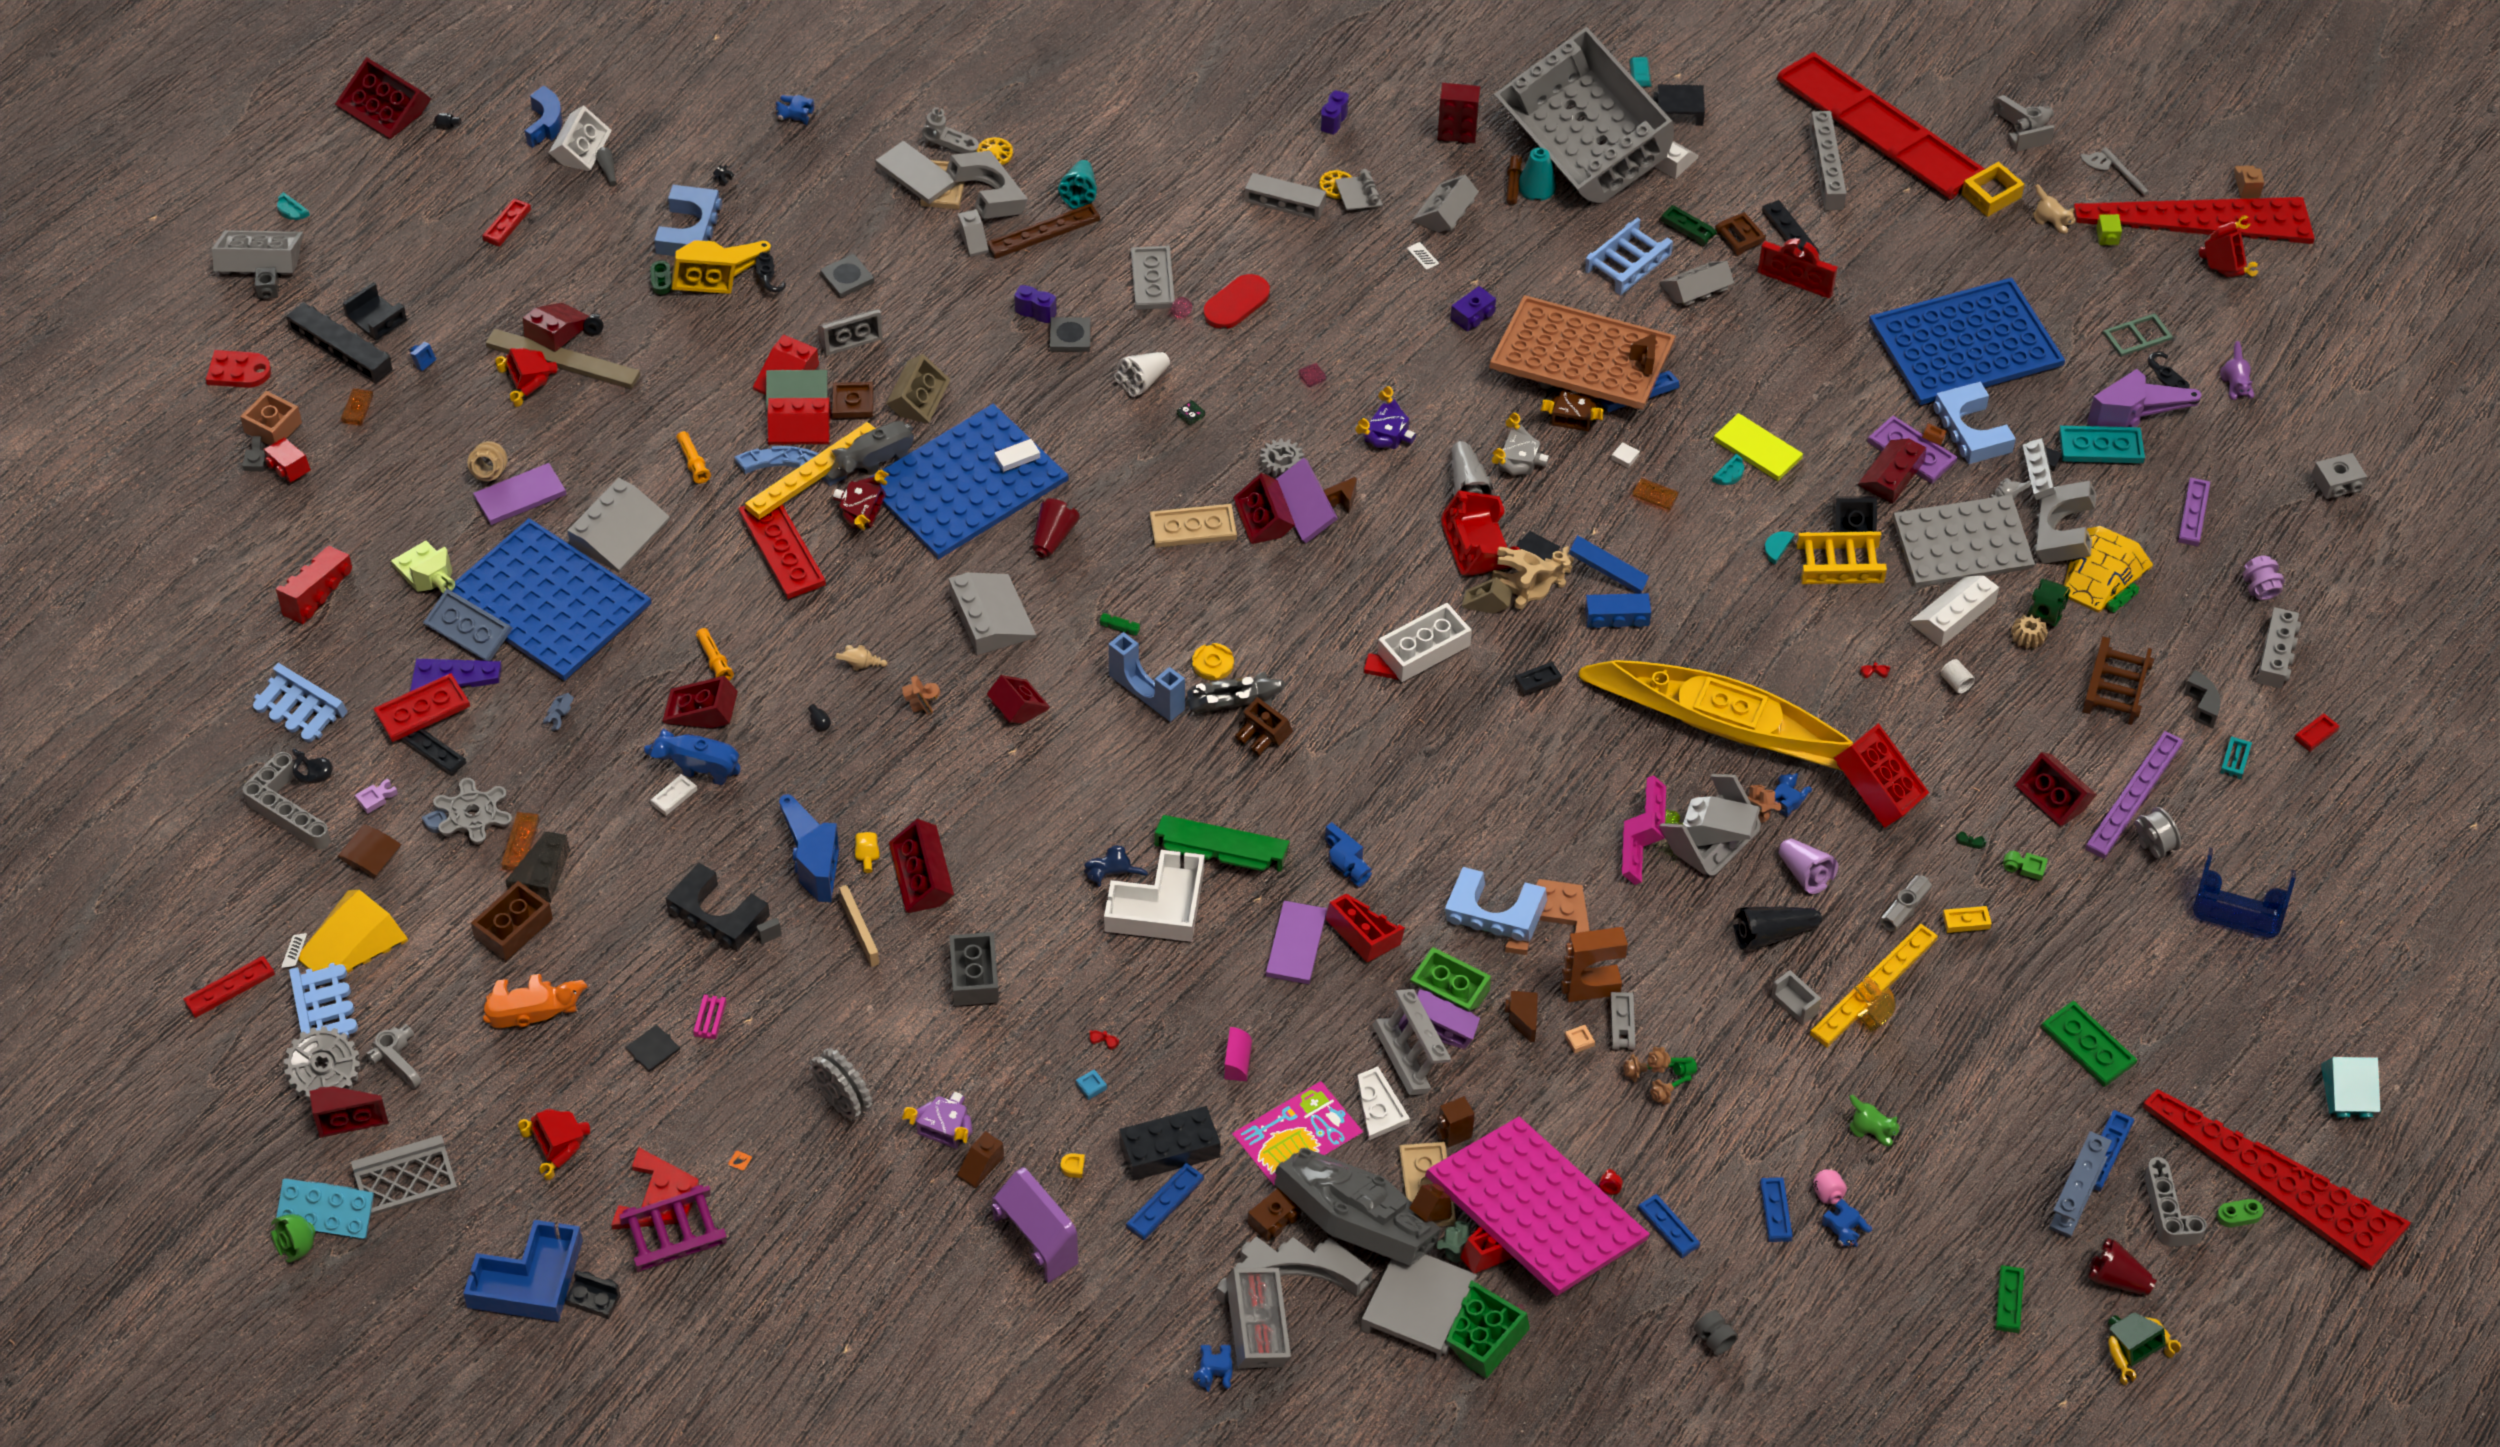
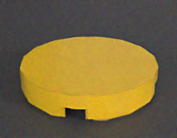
M1212 643V645L1208 646L1206 644L1195 650L1192 656L1193 669L1203 679L1220 680L1226 678L1234 668V657L1231 650L1218 643Z

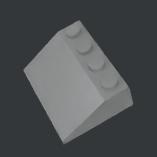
M225 230L212 248L213 270L220 271L221 274H230L232 272L250 274L255 272L256 268L276 267V271L280 275H289L297 267L303 232Z
M618 478L567 530L569 542L575 549L620 573L670 520V516L636 486Z
M968 572L949 578L950 596L977 655L1037 638L1009 574Z

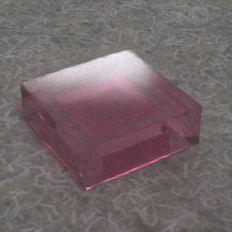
M1317 363L1299 370V376L1308 387L1326 381V375Z

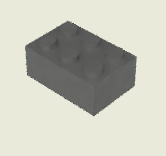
M994 932L949 935L954 1006L999 1003Z

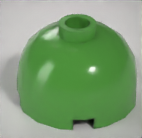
M287 1214L277 1217L271 1222V1225L275 1224V1230L271 1231L274 1245L280 1256L283 1253L287 1255L289 1259L285 1261L294 1262L299 1260L312 1249L315 1228L312 1223L302 1216Z

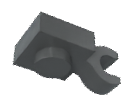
M253 436L252 450H245L242 465L244 471L265 470L266 455L263 450L264 444L261 443V436Z

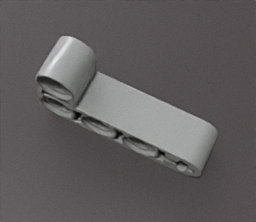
M2161 1157L2152 1158L2145 1172V1182L2160 1242L2166 1246L2199 1244L2207 1227L2206 1221L2198 1215L2181 1216L2169 1164Z

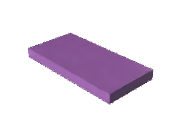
M1895 416L1890 417L1868 437L1867 442L1880 451H1883L1890 440L1906 438L1927 447L1925 462L1916 474L1931 484L1957 462L1955 455L1940 445L1922 438L1923 434Z
M1302 458L1276 479L1281 487L1295 527L1305 543L1309 542L1338 519L1309 462L1305 458Z
M547 463L473 494L490 525H493L565 496L566 490L550 464Z
M1284 901L1266 970V977L1310 984L1327 908Z

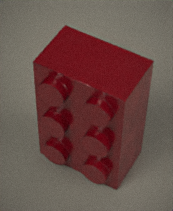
M1442 83L1437 140L1464 143L1476 142L1480 86Z

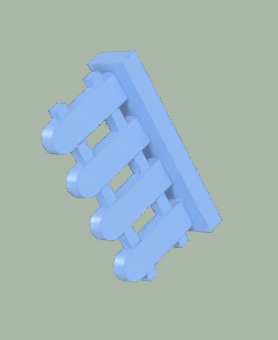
M277 663L273 668L276 677L274 679L271 677L268 680L269 685L261 695L256 694L254 696L255 702L253 707L256 712L263 713L269 708L271 709L269 717L274 723H278L283 718H286L285 727L289 732H296L299 728L304 729L301 736L305 742H312L316 737L320 739L322 736L321 731L330 721L334 722L337 719L335 717L336 714L343 718L348 712L341 700L280 663ZM281 692H284L285 695L275 705L273 703L275 699L281 694ZM298 701L302 703L293 714L289 713ZM314 711L317 712V715L309 724L305 723Z
M330 963L328 968L317 971L308 969L306 974L302 975L298 967L289 969L301 1032L310 1033V1028H313L312 1025L317 1024L315 1029L319 1031L323 1026V1022L339 1018V1022L325 1025L327 1031L335 1028L338 1029L339 1035L345 1033L350 1038L349 1034L355 1033L358 1030V1025L354 1019L346 1020V1016L354 1012V1006L351 1001H342V998L347 997L351 993L347 983H339L338 981L347 976L345 966ZM329 982H332L333 984L331 986L316 990V986L326 984ZM336 1000L335 1004L324 1007L319 1006V1004Z

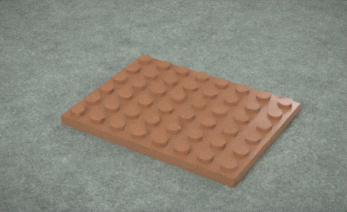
M1524 295L1490 361L1489 368L1644 410L1673 347L1676 336ZM1651 334H1655L1656 344L1652 375L1644 374V366L1641 365V361L1629 359L1631 344Z

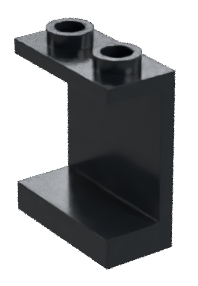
M1658 84L1657 92L1653 93V100L1666 114L1695 115L1696 126H1703L1705 117L1703 85Z
M374 282L343 302L345 316L375 341L407 320L404 306L401 303H397L394 306L389 304L378 295L377 285Z

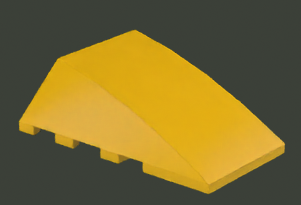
M348 890L303 947L298 961L307 969H312V971L328 968L330 963L344 965L347 973L353 971V967L360 963L364 965L370 962L371 958L377 954L389 952L392 950L391 947L401 943L402 945L408 942V938L392 916L361 890Z

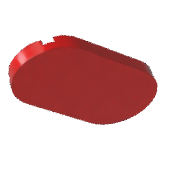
M1254 274L1237 277L1205 303V321L1215 328L1235 327L1269 299L1270 286L1263 277Z

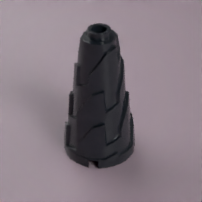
M1787 906L1740 907L1736 909L1733 918L1739 919V924H1734L1733 927L1737 943L1741 949H1745L1744 951H1753L1768 944L1786 940L1788 937L1818 928L1819 924L1822 923V915L1815 908Z

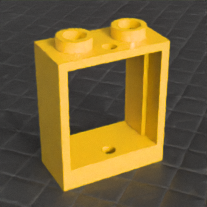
M1997 162L1966 179L1961 195L1988 217L2022 198L2025 184L2012 174L2008 168ZM1996 178L2008 189L1992 197L1980 186Z

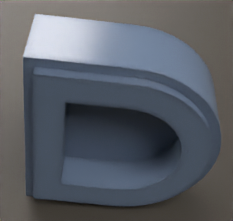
M440 810L433 811L422 817L426 828L432 833H440L438 826L447 819L444 811Z

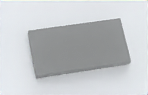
M902 141L875 160L876 166L928 204L957 185V182L954 181L950 174L905 141Z
M1170 246L1131 247L1135 310L1175 308Z

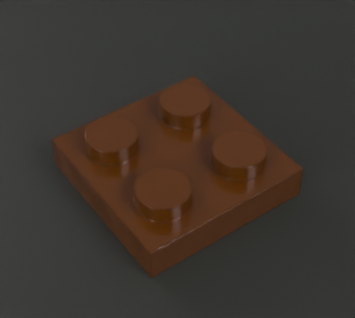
M873 382L833 383V418L873 417Z

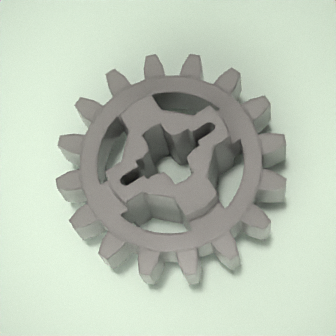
M1280 438L1279 442L1273 439L1271 445L1266 443L1265 448L1261 449V468H1266L1267 474L1273 472V477H1276L1277 474L1282 475L1304 458L1302 448H1298V443L1290 444V439L1283 442L1282 438Z

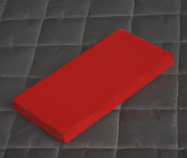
M452 673L377 706L373 710L387 735L394 742L470 707V702Z

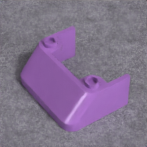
M1024 1167L1013 1173L992 1199L993 1219L997 1222L1001 1218L1009 1217L1033 1245L1034 1253L1032 1257L1039 1266L1042 1265L1045 1268V1280L1049 1283L1078 1264L1077 1231L1071 1220L1030 1172Z

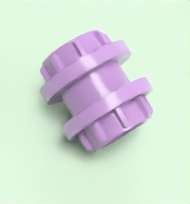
M2259 556L2245 564V571L2242 576L2245 582L2251 583L2248 586L2250 595H2255L2256 599L2268 600L2282 592V585L2285 580L2282 574L2276 573L2279 570L2277 561L2272 560L2268 556Z

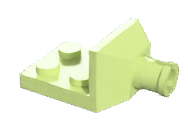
M424 541L391 560L392 566L417 592L432 590L438 587L444 593L446 590L444 586L451 591L455 587V581L450 578L452 567L448 551L445 547L436 551L427 541Z

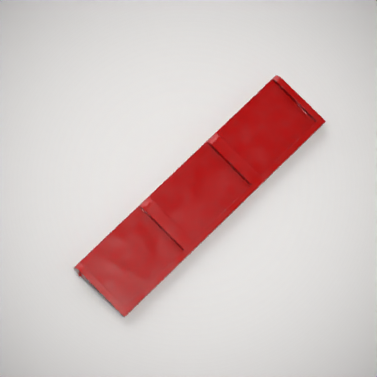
M1815 52L1785 67L1777 75V81L1819 110L1831 111L1832 119L1950 200L1956 197L1959 188L1963 186L1966 179L1985 169Z

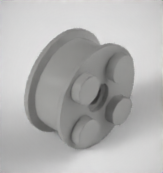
M2155 807L2152 809L2151 814L2147 816L2140 815L2135 820L2141 847L2143 849L2148 848L2155 858L2162 859L2165 857L2166 852L2170 850L2177 851L2181 848L2182 842L2178 828L2171 816L2161 807Z

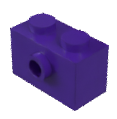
M1478 286L1451 305L1450 319L1468 332L1495 313L1496 298Z

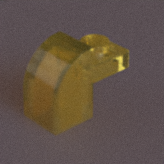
M1868 976L1859 982L1854 989L1868 1004L1857 1016L1873 1032L1893 1015L1895 998L1890 988L1882 992L1879 985Z

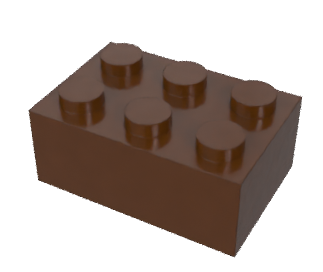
M517 881L471 922L473 936L477 941L504 961H507L545 927L553 917L550 904Z

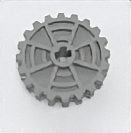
M322 1026L319 1031L315 1027L310 1028V1033L308 1034L303 1031L300 1033L299 1040L293 1039L291 1041L292 1048H287L286 1050L287 1058L284 1059L286 1070L284 1071L286 1079H290L289 1086L291 1089L296 1088L299 1097L305 1095L306 1100L311 1102L309 1091L319 1087L335 1086L353 1089L352 1081L357 1082L358 1080L357 1071H360V1061L358 1060L360 1059L358 1050H355L354 1042H348V1035L345 1033L339 1035L338 1029L335 1028L327 1031V1027ZM318 1062L326 1063V1068L323 1069L321 1066H318Z
M827 1048L822 1051L821 1057L816 1056L809 1062L811 1066L809 1069L813 1073L812 1078L816 1081V1086L822 1091V1095L827 1098L829 1104L833 1105L835 1110L841 1113L844 1118H848L850 1121L856 1120L861 1115V1112H867L871 1109L873 1104L871 1103L872 1098L869 1096L870 1091L866 1088V1083L861 1079L859 1072L853 1068L851 1062L849 1063L844 1055L841 1056L833 1048Z

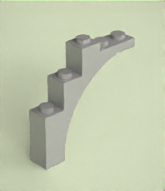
M1256 1236L1251 1242L1248 1241L1243 1245L1240 1251L1241 1262L1234 1267L1279 1268L1280 1276L1302 1275L1316 1277L1341 1286L1356 1297L1372 1282V1269L1331 1238H1328L1324 1243L1318 1244L1314 1252H1312L1294 1237L1287 1243H1282L1278 1250L1275 1251ZM1223 1278L1217 1286V1300L1224 1305L1229 1301L1226 1278Z

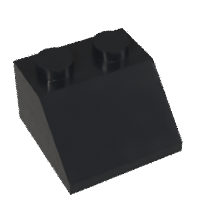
M1833 496L1832 519L1834 532H1877V498L1874 496Z

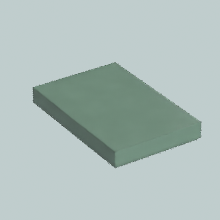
M766 370V410L768 411V398H828V371Z

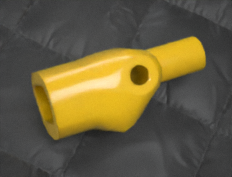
M863 832L855 835V859L863 861L865 873H871L872 861L879 859L877 834L872 832Z

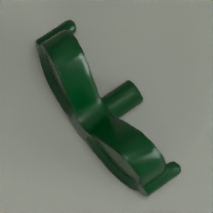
M1963 831L1957 833L1955 837L1959 844L1977 849L1985 847L1987 842L1983 836L1975 839L1972 836L1968 838L1967 834Z

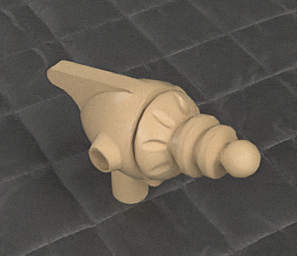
M848 645L843 654L836 653L835 656L837 659L847 661L852 665L853 670L856 671L865 669L869 665H872V667L875 665L876 667H879V665L885 667L887 665L886 660L880 661V657L872 656L870 651L865 649L863 645H859L857 648Z

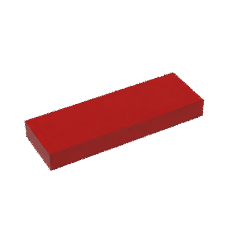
M514 198L482 235L483 241L500 247L531 211V205Z

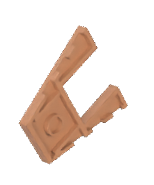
M1539 879L1536 885L1546 887L1547 902L1539 920L1576 926L1575 933L1590 931L1583 886ZM1510 937L1506 944L1505 952L1527 955L1529 942L1517 941Z

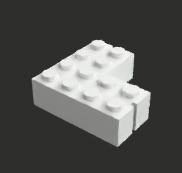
M1161 850L1155 885L1111 880L1104 914V932L1192 942L1204 875V855L1185 853L1184 869H1181L1180 852Z

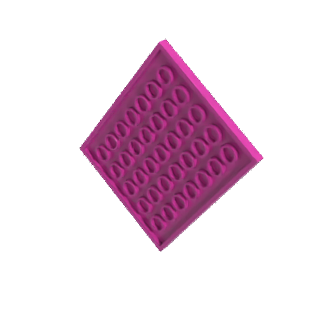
M1520 1116L1428 1168L1425 1174L1433 1183L1442 1186L1445 1189L1444 1192L1451 1197L1454 1203L1555 1296L1560 1295L1642 1244L1650 1235L1649 1232Z

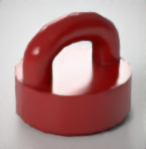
M1607 1169L1599 1182L1600 1189L1610 1195L1620 1193L1623 1185L1622 1178L1612 1169Z

